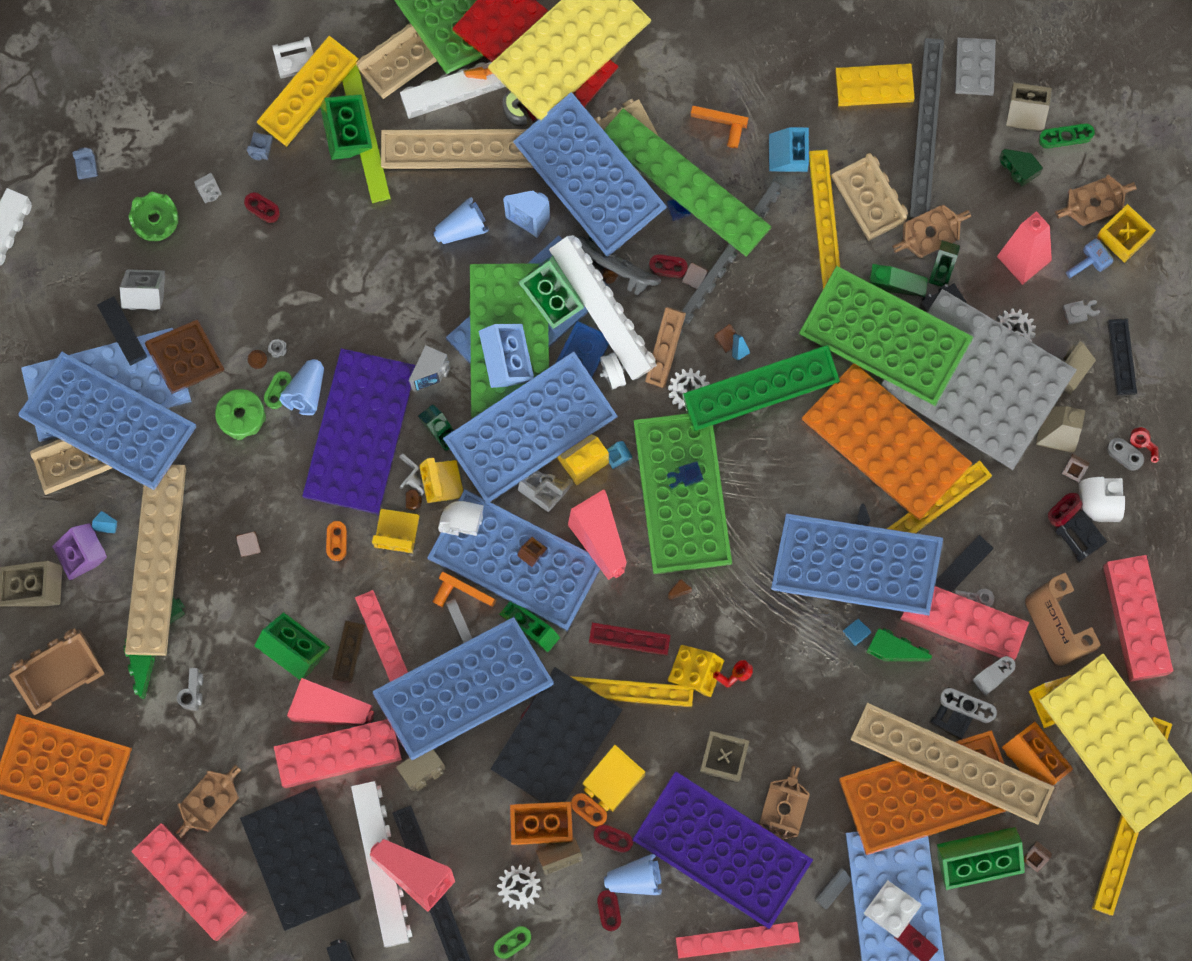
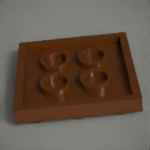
M198 319L145 342V346L171 394L218 375L225 370Z

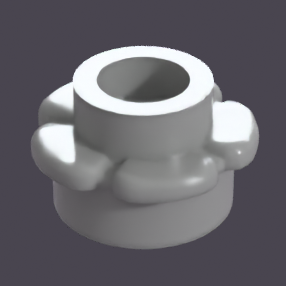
M274 339L268 345V352L273 357L279 358L286 354L287 345L283 340Z

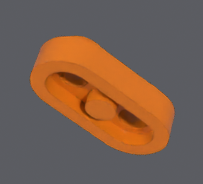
M334 521L327 527L326 553L333 561H341L347 553V528L340 521ZM335 530H341L339 535H334ZM335 549H340V553L338 555H335L333 553Z
M579 793L572 798L571 807L573 811L590 825L598 827L605 824L607 820L605 809L589 796ZM579 801L585 802V806L583 808H579L577 806V803ZM596 813L601 815L598 821L593 819V815Z

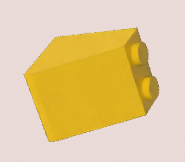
M591 434L559 455L557 459L575 484L579 485L609 464V452L599 438Z
M614 745L583 782L585 787L583 791L591 798L595 796L600 800L598 804L605 811L610 809L613 812L645 777V771Z

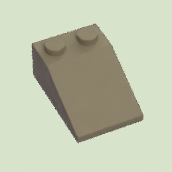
M41 561L0 567V606L60 605L63 566L50 561Z
M574 836L573 842H558L552 845L551 843H545L540 845L539 850L536 851L545 875L583 861L581 851Z

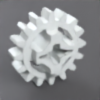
M1011 309L1010 314L1005 310L1003 317L1000 315L997 317L998 323L1010 330L1017 328L1015 333L1032 342L1031 338H1034L1036 335L1032 331L1036 329V326L1031 325L1034 319H1027L1028 313L1022 315L1021 309H1019L1018 313Z
M690 368L689 373H686L682 369L681 375L676 372V379H670L672 385L668 386V390L672 392L669 393V398H674L672 401L673 405L679 403L678 409L685 406L684 400L678 395L687 392L689 383L691 384V391L710 385L709 382H704L706 379L705 375L699 376V370L693 373L692 368ZM687 378V380L683 383H679L681 380ZM694 379L697 380L700 383V385H697Z
M519 865L518 870H515V867L511 866V872L504 870L506 876L499 877L503 882L497 885L498 888L502 889L498 895L505 896L502 902L509 901L510 908L515 904L517 910L520 909V905L527 909L528 902L534 905L533 898L540 897L536 893V891L541 890V887L537 886L540 879H534L537 873L532 872L530 874V867L523 870L522 865ZM519 874L528 876L530 880L521 879ZM512 876L513 881L511 885L506 888V883L508 879ZM517 882H520L521 885L525 884V887L522 888L523 892L519 893L518 890H512L516 887ZM533 887L531 895L527 898V890ZM514 894L519 897L520 901L513 900L508 895Z

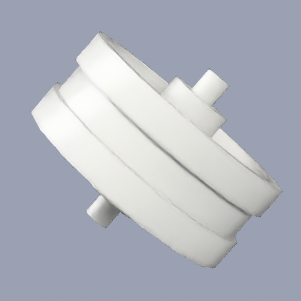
M613 352L607 356L600 357L603 373L600 374V377L607 379L611 390L619 386H625L626 382L623 374V369L625 368L619 363L616 354Z

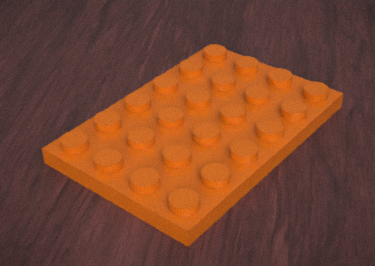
M17 714L0 761V794L106 826L132 748Z

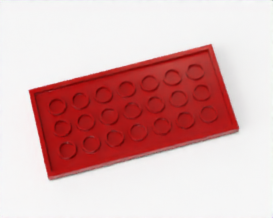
M477 0L452 28V31L493 62L549 11L536 0ZM609 60L573 93L584 108L618 69V65L613 61Z

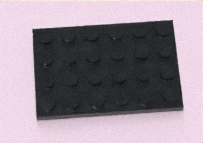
M556 667L550 673L553 685L537 694L490 769L543 803L565 802L623 710Z
M312 787L240 818L285 932L361 900L316 787Z

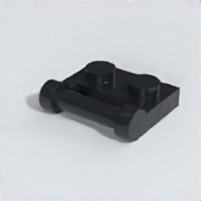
M1081 511L1055 531L1075 553L1079 563L1107 543V540L1084 511ZM1070 528L1087 550L1083 552L1066 530Z
M952 693L945 696L947 698L946 702L950 703L953 700ZM965 700L963 708L966 711H972L974 704L970 700ZM941 704L936 715L931 718L929 723L961 740L973 718L953 711L946 724L941 720L948 708Z

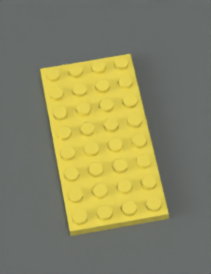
M561 0L488 66V69L538 120H542L549 110L569 93H574L651 22V19L632 0Z
M1100 654L1039 700L1135 833L1141 831L1192 792V774L1104 654Z

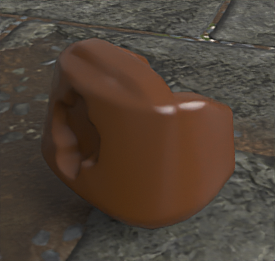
M416 489L408 490L405 493L406 508L410 510L419 509L422 504L420 493Z

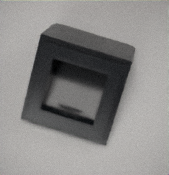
M863 503L859 507L856 524L868 526L871 520Z

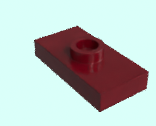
M910 924L906 926L898 938L893 937L919 961H929L939 950Z

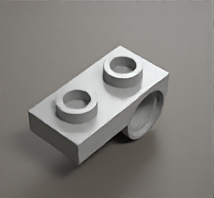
M211 173L194 182L204 203L212 202L222 195Z
M189 668L188 689L181 690L177 695L178 703L183 708L198 711L199 705H202V693H199L200 685H203V673H200L201 671L198 668ZM187 694H191L192 701L188 704H184V696Z

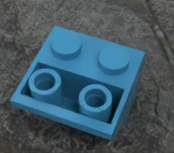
M789 127L769 134V171H808L809 128Z

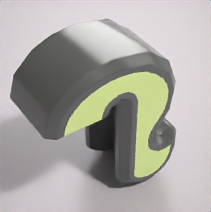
M509 90L503 97V111L511 123L520 126L527 124V118L519 108L523 104Z

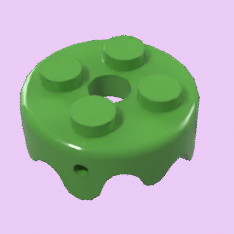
M150 192L144 197H136L132 202L129 213V220L135 233L148 241H160L169 237L175 231L179 219L178 210L171 198L166 194L162 195L156 192ZM158 214L160 218L157 222H151L149 220L150 216Z
M235 389L227 392L220 398L216 406L215 417L220 429L225 434L234 439L243 440L247 436L258 433L266 420V413L263 403L256 394L245 389ZM242 408L245 410L244 416L236 417L234 415L235 411Z

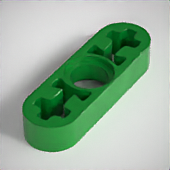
M1087 123L1046 129L1040 134L1039 144L1043 148L1049 149L1088 143L1092 140L1095 130L1092 125ZM1083 130L1089 132L1087 137H1085V134H1081ZM1069 132L1072 135V139L1064 140L1061 134ZM1046 135H1048L1049 138H1053L1051 139L1050 143L1047 140H1044Z

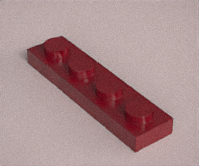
M592 622L589 643L667 656L671 635Z

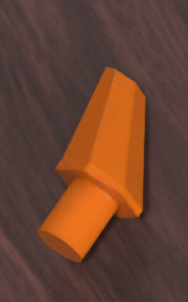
M483 67L463 71L466 77L484 80L487 79L486 76L493 74L488 68L483 69Z

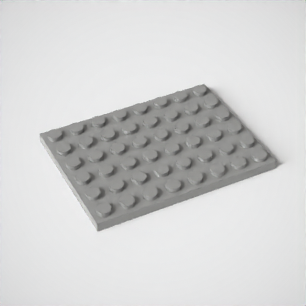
M942 289L927 313L974 338L937 405L933 406L886 380L883 381L881 386L902 403L1011 470H1014L1077 369Z

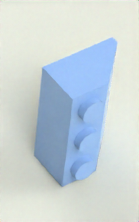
M534 191L504 197L506 218L538 238L550 221L548 198L540 192L537 194Z
M494 324L479 331L491 388L527 383L534 378L522 324Z

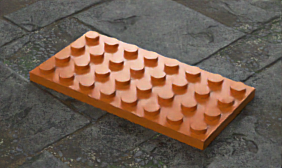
M853 363L839 378L840 382L833 384L802 417V420L920 521L971 467L972 462L858 365Z
M992 730L956 741L960 745L1005 764ZM896 760L839 779L866 855L1006 812L1002 808Z

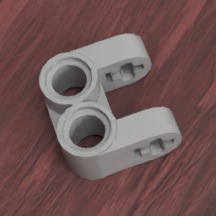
M1008 656L1000 658L993 665L988 666L973 679V682L986 696L1015 670L1014 660Z

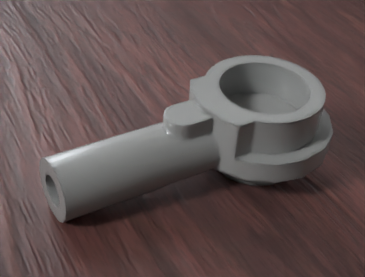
M981 589L977 593L955 590L954 593L988 607H991L994 603V595L988 589Z

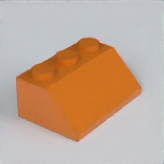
M1036 721L1002 747L1020 772L1051 786L1055 785L1073 770L1072 766Z
M571 802L510 805L511 845L573 842Z

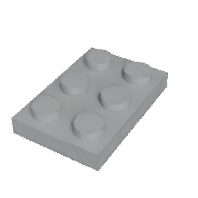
M957 38L956 94L993 96L996 40Z

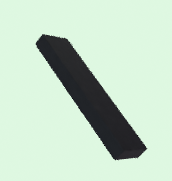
M113 296L97 304L129 365L131 366L147 358L116 298Z
M1128 318L1110 319L1107 323L1116 395H1136L1137 387Z
M979 535L936 579L935 586L953 592L994 548Z

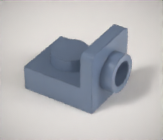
M254 132L251 144L247 147L249 156L255 160H268L273 137Z
M79 148L77 151H73L78 179L98 176L95 154L92 149Z

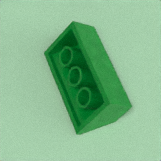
M1016 827L936 844L938 861L946 890L1025 873L1023 845Z

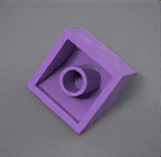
M90 523L72 527L52 546L69 580L97 567L107 558Z

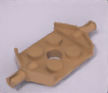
M1108 174L1105 178L1074 190L1072 188L1069 189L1067 206L1055 211L1058 219L1068 215L1082 226L1119 213L1124 208L1126 193L1136 190V185L1132 182L1123 186ZM1090 199H1097L1100 205L1097 207L1092 206Z
M945 205L936 207L905 222L903 225V240L892 245V248L895 249V253L908 249L917 257L922 258L938 250L942 240L950 243L960 240V223L970 218L971 214H968L970 213L969 210L955 214ZM928 226L932 227L935 231L932 237H928L925 233Z
M234 765L226 774L207 771V774L181 804H178L184 822L175 833L182 838L192 828L210 832L239 798L233 782L241 769ZM212 796L215 799V804L208 808L205 806L204 800Z
M792 766L788 779L770 783L759 822L760 826L782 840L798 837L810 795L797 782L800 768L797 767L795 771V766ZM783 803L788 804L790 807V813L786 815L779 812V806Z

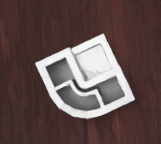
M1093 477L1080 481L1079 496L1083 504L1081 510L1089 518L1097 522H1120L1123 519L1125 496H1123L1122 478Z
M456 501L449 504L443 510L440 517L439 532L457 536L461 532L477 536L479 524L481 525L483 520L482 511L484 505L465 501Z

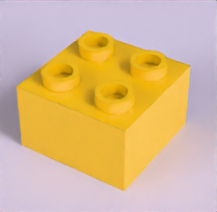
M1127 204L1100 230L1097 238L1125 263L1152 237L1156 230Z

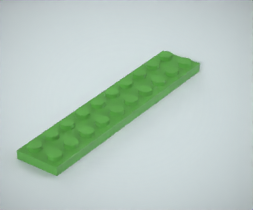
M622 109L604 129V132L634 168L744 256L747 257L771 229L767 222L625 109Z

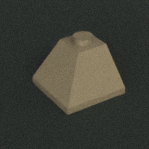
M1067 406L1053 407L1038 430L1036 445L1075 453L1083 426L1085 410Z

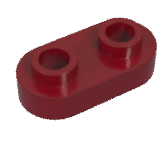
M255 192L249 193L245 197V207L252 214L268 223H273L279 219V207L272 201ZM258 202V205L252 206V203ZM273 211L274 214L272 216H268V212Z
M657 254L649 262L651 272L661 276L681 278L685 276L688 269L687 262L680 257ZM660 263L662 264V267L656 268L655 265ZM676 266L681 267V270L676 271L674 268Z
M1077 493L1066 494L1048 512L1050 523L1056 527L1066 524L1081 509L1083 504L1080 496Z
M599 825L594 831V839L599 845L619 853H626L632 848V837L626 832L608 825ZM606 832L608 834V837L606 839H602L600 837V833ZM621 839L627 842L624 847L619 845Z
M605 890L598 895L597 903L602 927L612 932L620 927L621 915L616 894L610 892V890ZM609 897L611 903L609 905L604 904V898ZM608 918H614L615 923L609 925L607 923Z

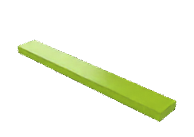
M356 64L342 82L346 96L362 95L372 149L360 153L371 201L376 203L391 198L384 169L381 168V157L360 72Z

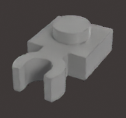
M1083 300L1064 305L1063 310L1068 325L1087 321V315L1097 316L1100 310L1093 311L1091 309V306L1096 305L1097 301L1092 300L1085 306Z

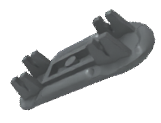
M577 237L582 243L581 248L591 257L592 265L596 262L624 278H630L627 290L632 291L633 288H636L634 294L638 295L640 292H643L648 285L656 286L661 283V279L658 276L638 268L630 261L624 260L614 253L607 257L598 245L585 237Z

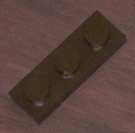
M345 620L332 675L333 680L352 684L365 624Z

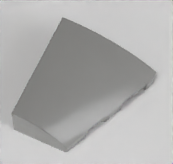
M536 471L519 482L518 491L549 512L566 494L573 481L571 479L567 481L555 479V475L542 474L540 471Z

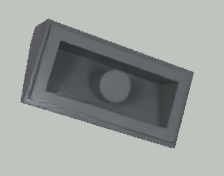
M840 868L815 898V902L825 910L830 907L851 881L850 876L844 869Z

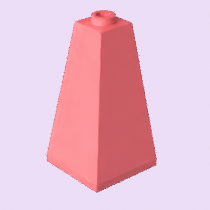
M1037 211L1019 226L997 256L1022 285L1052 261L1050 225Z
M602 490L571 509L568 526L609 580L613 577H620L625 572L627 562L605 490Z
M301 678L287 717L295 723L361 726L368 722L371 723L375 712L372 711L373 707L370 704Z
M385 839L380 843L374 844L370 850L372 861L427 912L455 883L452 869L448 866Z

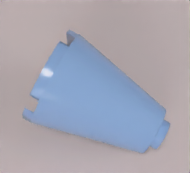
M472 197L463 202L435 227L436 231L433 233L438 242L446 244L481 235L489 231L488 226L485 227L483 224L486 220L476 202L472 204Z
M315 359L306 361L282 391L280 401L288 409L293 410V408L300 410L299 414L302 415L315 414L324 373V367L320 361Z
M651 854L608 871L607 876H604L606 889L609 888L610 892L661 895L662 889H658V884H661L658 861H653L656 856Z

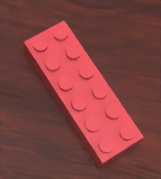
M1147 555L1107 562L1103 568L1129 682L1169 675L1173 672V667Z
M936 586L934 588L930 616L903 611L900 618L902 621L998 658L1008 656L1013 660L1017 657L1029 624L1025 620Z
M388 719L274 746L281 783L284 788L403 760L398 737Z
M160 823L131 851L213 940L218 941L247 913L166 825Z

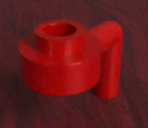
M1143 427L1132 430L1130 434L1131 444L1137 448L1146 447L1151 451V461L1157 463L1159 461V450L1150 441V432Z
M741 660L735 664L732 675L729 678L719 671L714 672L713 678L725 687H731L738 680H748L753 673V666L747 661Z

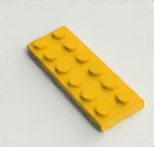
M328 36L258 119L257 124L287 147L320 108L324 98H328L359 59L331 36Z

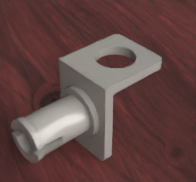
M402 453L399 458L408 464L413 471L399 488L402 489L405 485L409 484L422 496L425 492L423 481L416 476V472L420 467Z

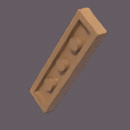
M670 307L665 308L653 351L657 366L647 373L645 382L662 388L666 386L686 315L685 312Z

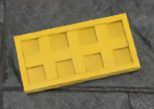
M911 64L842 67L835 70L838 106L914 102L915 100Z

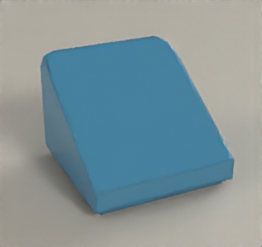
M734 334L732 357L739 360L750 354V350L743 337Z
M624 441L616 442L607 449L609 452V464L612 469L633 458Z
M101 511L92 521V528L97 532L115 534L117 521Z
M859 619L843 630L854 646H857L872 633Z

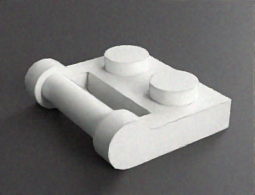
M309 36L304 37V40L280 46L278 44L272 45L281 79L296 75L313 55ZM306 47L307 51L281 57L280 53Z

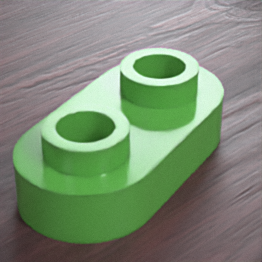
M281 371L274 375L264 394V402L269 408L278 409L283 405L280 397L282 391L292 380L289 373ZM282 380H286L287 383L285 385H280ZM273 397L278 398L277 402L274 403L271 402V399Z
M520 926L501 937L494 944L496 956L501 959H507L526 947L531 941L530 931L526 927ZM523 933L525 939L519 941L517 939L518 934ZM502 945L508 946L507 952H501L500 948Z

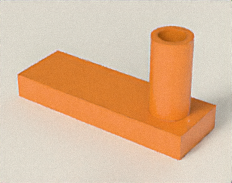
M692 106L691 117L731 125L727 146L738 148L742 128L747 129L748 117Z
M442 572L439 579L443 582L432 602L443 607L453 587L492 607L497 599Z

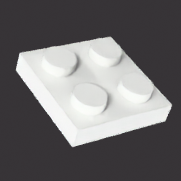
M887 880L865 910L864 915L898 938L922 905Z

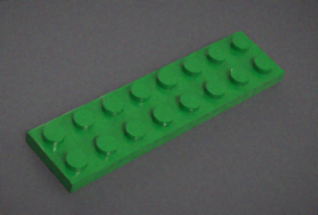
M826 345L683 393L682 397L693 430L697 431L839 383L840 380L829 347Z

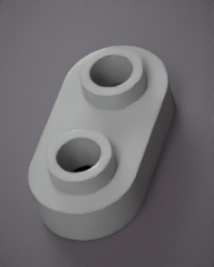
M1114 438L1107 446L1108 454L1129 470H1138L1144 463L1143 454L1122 438ZM1115 445H1120L1122 449L1117 450ZM1135 456L1137 458V462H1133L1131 460V457Z

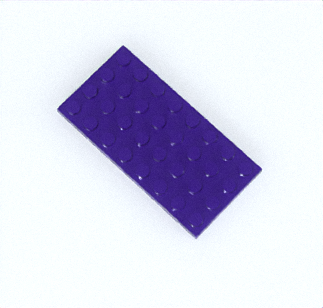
M341 348L304 487L303 498L379 515L411 392L409 379L416 365Z
M678 772L674 773L632 839L768 929L772 927L813 859Z

